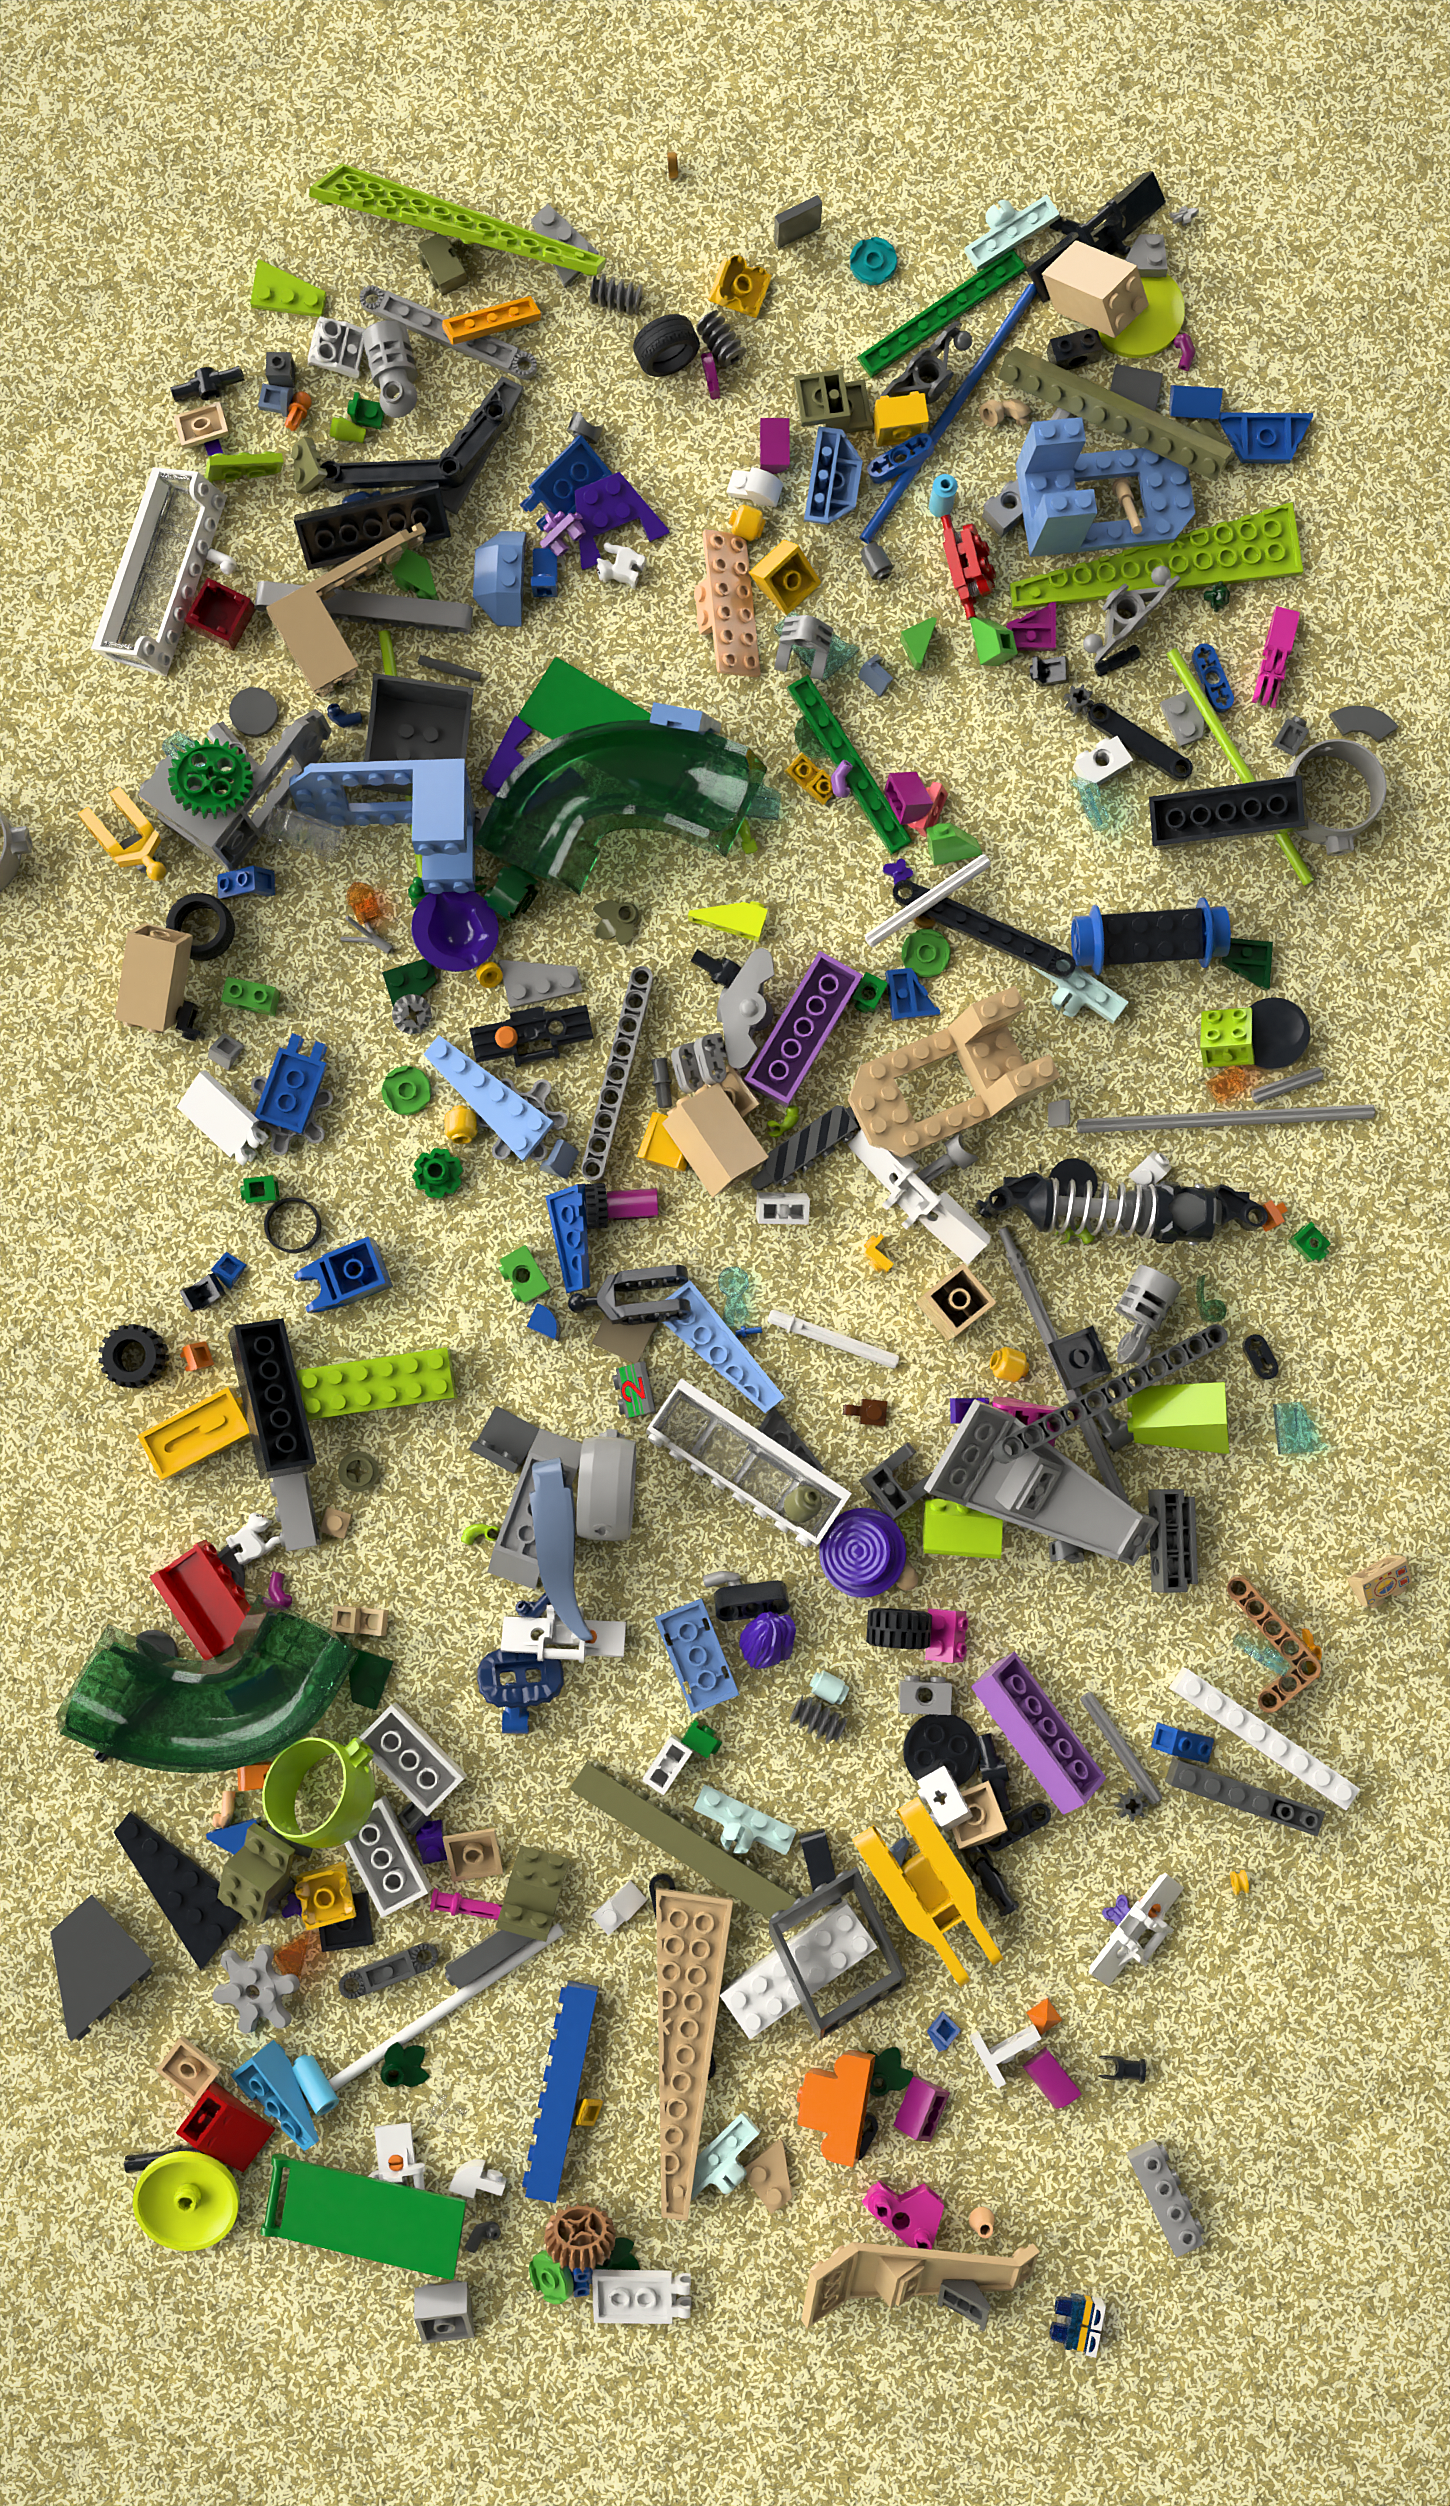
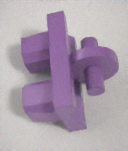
M559 511L556 515L548 512L545 515L548 523L543 529L549 534L539 544L543 549L549 548L556 556H563L570 548L563 539L567 534L573 541L579 540L586 534L585 529L580 523L583 519L579 513L575 515L569 513L565 517L562 511Z

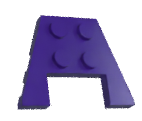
M620 472L574 491L576 513L582 516L583 519L580 523L586 531V534L579 539L582 571L597 565L598 558L602 559L593 539L594 537L637 519L640 520L649 542L670 533L669 529Z
M517 715L513 718L481 781V784L516 818L585 783V780L569 765L550 783L517 752L516 749L533 733Z

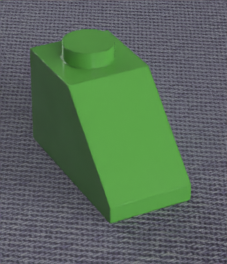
M939 823L926 828L928 851L934 866L982 855L977 839L952 823Z

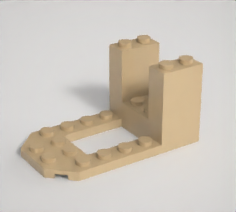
M421 522L411 527L413 532L408 533L407 529L398 532L266 607L271 621L315 695L320 693L323 697L335 690L333 687L336 683L341 681L344 685L356 678L355 674H357V668L359 667L320 598L323 601L336 595L334 590L342 586L344 589L355 585L358 582L356 580L357 577L363 574L369 577L379 571L377 566L386 562L387 565H390L399 560L401 553L406 549L412 550L420 546L426 534V530Z
M1016 986L971 1004L948 1028L876 1058L858 1068L848 1102L869 1145L891 1151L894 1155L901 1158L906 1157L1032 1100L1061 1077L1050 1054L1026 1064L1007 1027L1026 1009ZM956 1053L975 1091L976 1097L916 1123L894 1079Z

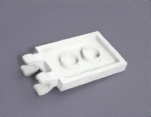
M206 1070L199 1072L177 1106L186 1117L230 1158L236 1155L237 1162L242 1166L247 1161L252 1162L257 1155L253 1149L245 1144L247 1140L249 1145L256 1149L259 1144L263 1145L269 1138L265 1132L256 1126L259 1120Z
M593 2270L594 2323L672 2324L673 2317L690 2318L691 2297L683 2296L676 2300V2294H690L691 2274L682 2273L672 2278V2271Z

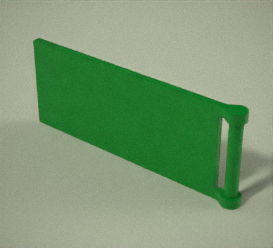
M558 657L553 659L518 714V717L531 728L660 805L675 816H678L681 812L680 807L709 761H713L717 755L711 748L700 744L676 728L664 725L655 726L649 723L651 713ZM696 751L702 754L673 802L667 801L666 798Z
M282 2153L272 2155L271 2165L273 2170L265 2221L262 2223L260 2230L262 2236L279 2237L449 2280L454 2279L467 2204L466 2200L293 2159ZM286 2167L290 2168L282 2223L281 2227L275 2224L283 2168Z

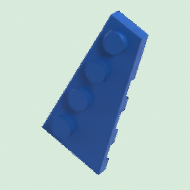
M584 1183L576 1184L545 1196L566 1294L590 1287Z

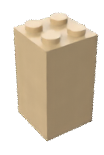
M1075 241L1042 273L1054 310L1057 313L1113 338H1116L1149 305L1136 265L1079 241Z
M143 923L127 932L115 1020L123 1021V1024L129 1027H146L147 1031L152 1033H162L178 1022L176 1020V1013L183 1003L193 935L148 923Z
M719 1083L711 1087L704 1085L691 1098L689 1095L681 1098L676 1103L677 1106L667 1112L669 1117L662 1123L712 1198L750 1176L769 1158Z
M962 1263L915 1303L948 1341L957 1336L997 1302L968 1267Z

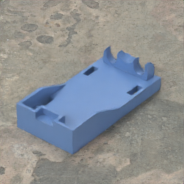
M653 702L649 723L655 726L664 725L676 728L677 730H685L687 736L697 737L698 742H700L701 735L707 733L709 735L708 744L712 743L714 733H720L721 723L703 711Z
M702 1598L654 1617L691 1714L740 1695ZM703 1618H707L709 1626L711 1628L708 1631H706L704 1623L702 1621ZM669 1633L673 1645H668L664 1634ZM722 1666H726L729 1678L727 1679L723 1675ZM685 1681L688 1682L692 1693L690 1694L686 1693L683 1685Z

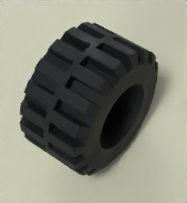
M129 1324L128 1326H118V1330L113 1329L109 1332V1338L104 1337L102 1340L105 1343L104 1347H99L102 1357L98 1358V1361L103 1364V1367L100 1369L104 1374L108 1375L106 1378L109 1381L115 1382L118 1386L138 1389L144 1388V1386H151L154 1384L153 1381L155 1379L159 1380L162 1377L160 1373L166 1371L165 1360L169 1361V1355L165 1353L168 1347L166 1344H163L162 1341L164 1339L162 1336L157 1335V1332L153 1329L141 1325ZM140 1342L146 1352L145 1362L138 1370L128 1371L122 1363V1352L129 1343Z
M873 1608L868 1610L866 1642L873 1646L886 1648L926 1649L931 1644L932 1615L925 1611Z

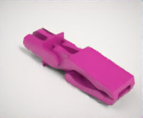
M1279 606L1275 607L1262 654L1265 656V660L1262 659L1259 667L1252 703H1257L1262 686H1264L1260 705L1266 706L1272 688H1274L1269 707L1276 708L1281 684L1285 679L1287 666L1284 663L1292 651L1300 612Z

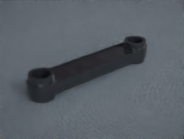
M1104 703L1094 704L1089 709L1087 720L1091 726L1111 739L1118 736L1126 749L1173 780L1182 782L1189 778L1193 766L1188 758H1185ZM1100 711L1104 714L1105 718L1097 719L1093 712ZM1175 766H1184L1186 769V773H1179L1176 770Z

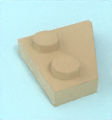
M780 2138L743 2166L747 2173L745 2178L771 2214L792 2199L784 2144Z

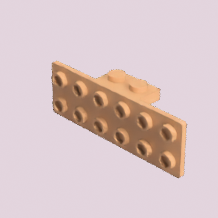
M706 529L703 531L707 578L698 584L694 591L699 634L708 635L713 632L718 673L759 677L761 672L747 540L735 536L733 533Z

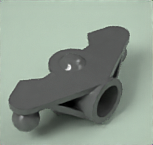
M955 321L941 333L929 348L922 349L912 357L905 372L900 377L894 379L878 399L886 395L889 398L910 395V392L918 391L919 394L925 393L926 404L937 401L948 388L949 381L954 375L952 370H947L951 340L953 339L956 349L966 351L972 345L971 334L967 331H960L962 323ZM943 351V359L941 360L937 357ZM921 377H931L935 381L925 383L921 380Z

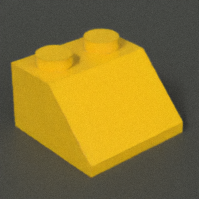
M784 539L749 572L758 588L786 616L822 583L800 546Z

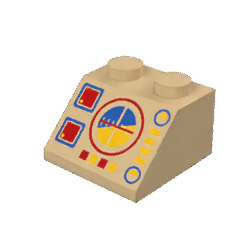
M1388 1555L1346 1578L1361 1606H1370V1608L1383 1604L1385 1602L1383 1598L1391 1594L1397 1596L1407 1590L1405 1586L1412 1583L1405 1556Z

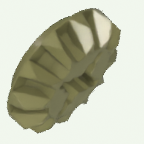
M362 1451L347 1454L341 1460L338 1468V1476L343 1486L355 1492L371 1488L376 1483L379 1474L377 1461L370 1454ZM360 1460L361 1468L369 1470V1473L362 1474L358 1483L357 1475L348 1472V1470L357 1468Z

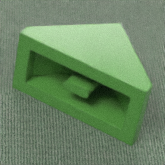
M931 617L901 632L900 642L914 669L917 671L921 669L937 618Z

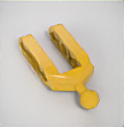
M119 786L108 794L120 812L143 837L136 843L123 850L89 807L77 813L85 827L120 868L144 864L147 867V876L151 880L161 881L166 877V867L161 862H155L152 859L162 841L159 834Z

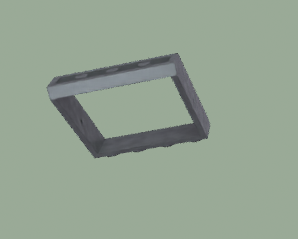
M857 1867L850 1871H842L834 1881L829 1884H821L815 1889L813 1894L808 1897L802 1896L798 1898L792 1907L785 1911H777L769 1920V1936L808 2021L819 2040H822L905 1986L906 1973ZM851 1890H854L891 1973L820 2018L782 1933Z

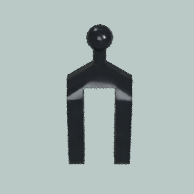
M668 1265L624 1270L608 1275L597 1296L585 1297L579 1293L573 1294L568 1300V1307L574 1313H581L587 1307L598 1306L612 1325H638L689 1318L691 1316V1305L687 1299H670L616 1306L615 1292L684 1285L688 1282L687 1267L684 1265Z

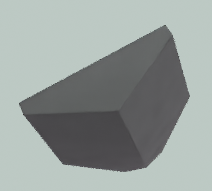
M943 2280L940 2286L937 2305L941 2308L945 2305L980 2325V2330L985 2331L991 2306L976 2283L969 2280Z

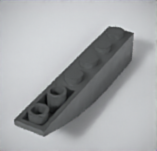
M1172 1757L1165 1782L1171 1786L1317 1837L1325 1815V1811L1174 1757Z

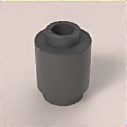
M877 542L866 545L860 551L861 561L872 580L878 579L883 581L891 575L893 565L883 547L879 546Z

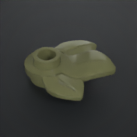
M605 900L593 907L594 912L602 918L596 928L595 936L597 938L612 939L616 937L620 946L632 939L634 935L633 925L636 924L639 918V912L635 905L628 902L618 904L613 900ZM623 912H630L631 917L624 919L622 917Z

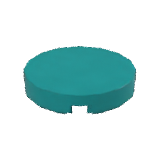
M879 237L863 239L852 249L850 269L854 277L861 283L870 286L881 285L889 281L896 271L898 264L896 251L893 245L885 239Z

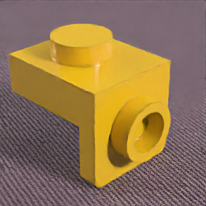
M881 1233L877 1238L874 1235L870 1237L864 1244L867 1250L863 1254L871 1260L868 1264L876 1272L880 1273L883 1271L887 1273L894 1264L875 1248L885 1237Z

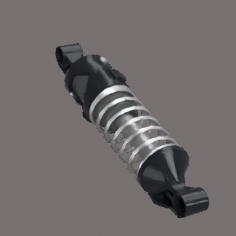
M1037 1172L1025 1174L1020 1178L1004 1177L1003 1186L993 1190L984 1203L987 1212L992 1215H1000L1013 1206H1017L1028 1216L1039 1232L1050 1233L1055 1227L1059 1233H1063L1070 1223L1071 1229L1075 1234H1080L1085 1226H1087L1091 1235H1096L1103 1226L1108 1236H1113L1118 1231V1228L1124 1237H1129L1136 1230L1141 1238L1154 1239L1156 1243L1173 1244L1176 1241H1188L1189 1245H1198V1242L1209 1243L1230 1220H1235L1246 1231H1254L1264 1225L1268 1218L1265 1208L1249 1199L1250 1192H1238L1224 1184L1205 1188L1204 1184L1196 1183L1195 1187L1180 1186L1178 1182L1161 1181L1158 1185L1150 1184L1146 1189H1142L1138 1183L1134 1191L1129 1190L1126 1192L1125 1185L1121 1182L1117 1190V1199H1108L1109 1185L1106 1181L1102 1184L1100 1198H1092V1182L1090 1180L1085 1184L1084 1197H1075L1076 1184L1072 1179L1068 1185V1196H1058V1179L1043 1177ZM992 1197H1000L1003 1200V1207H996L992 1203ZM1250 1212L1257 1216V1224L1249 1220L1248 1215ZM1057 1216H1066L1062 1228L1059 1227ZM1074 1217H1083L1079 1229L1075 1227ZM1090 1218H1100L1096 1230L1092 1229ZM1106 1219H1116L1112 1231L1108 1230Z

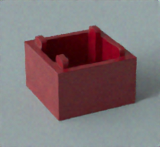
M207 577L184 620L190 630L234 651L256 609L250 598Z

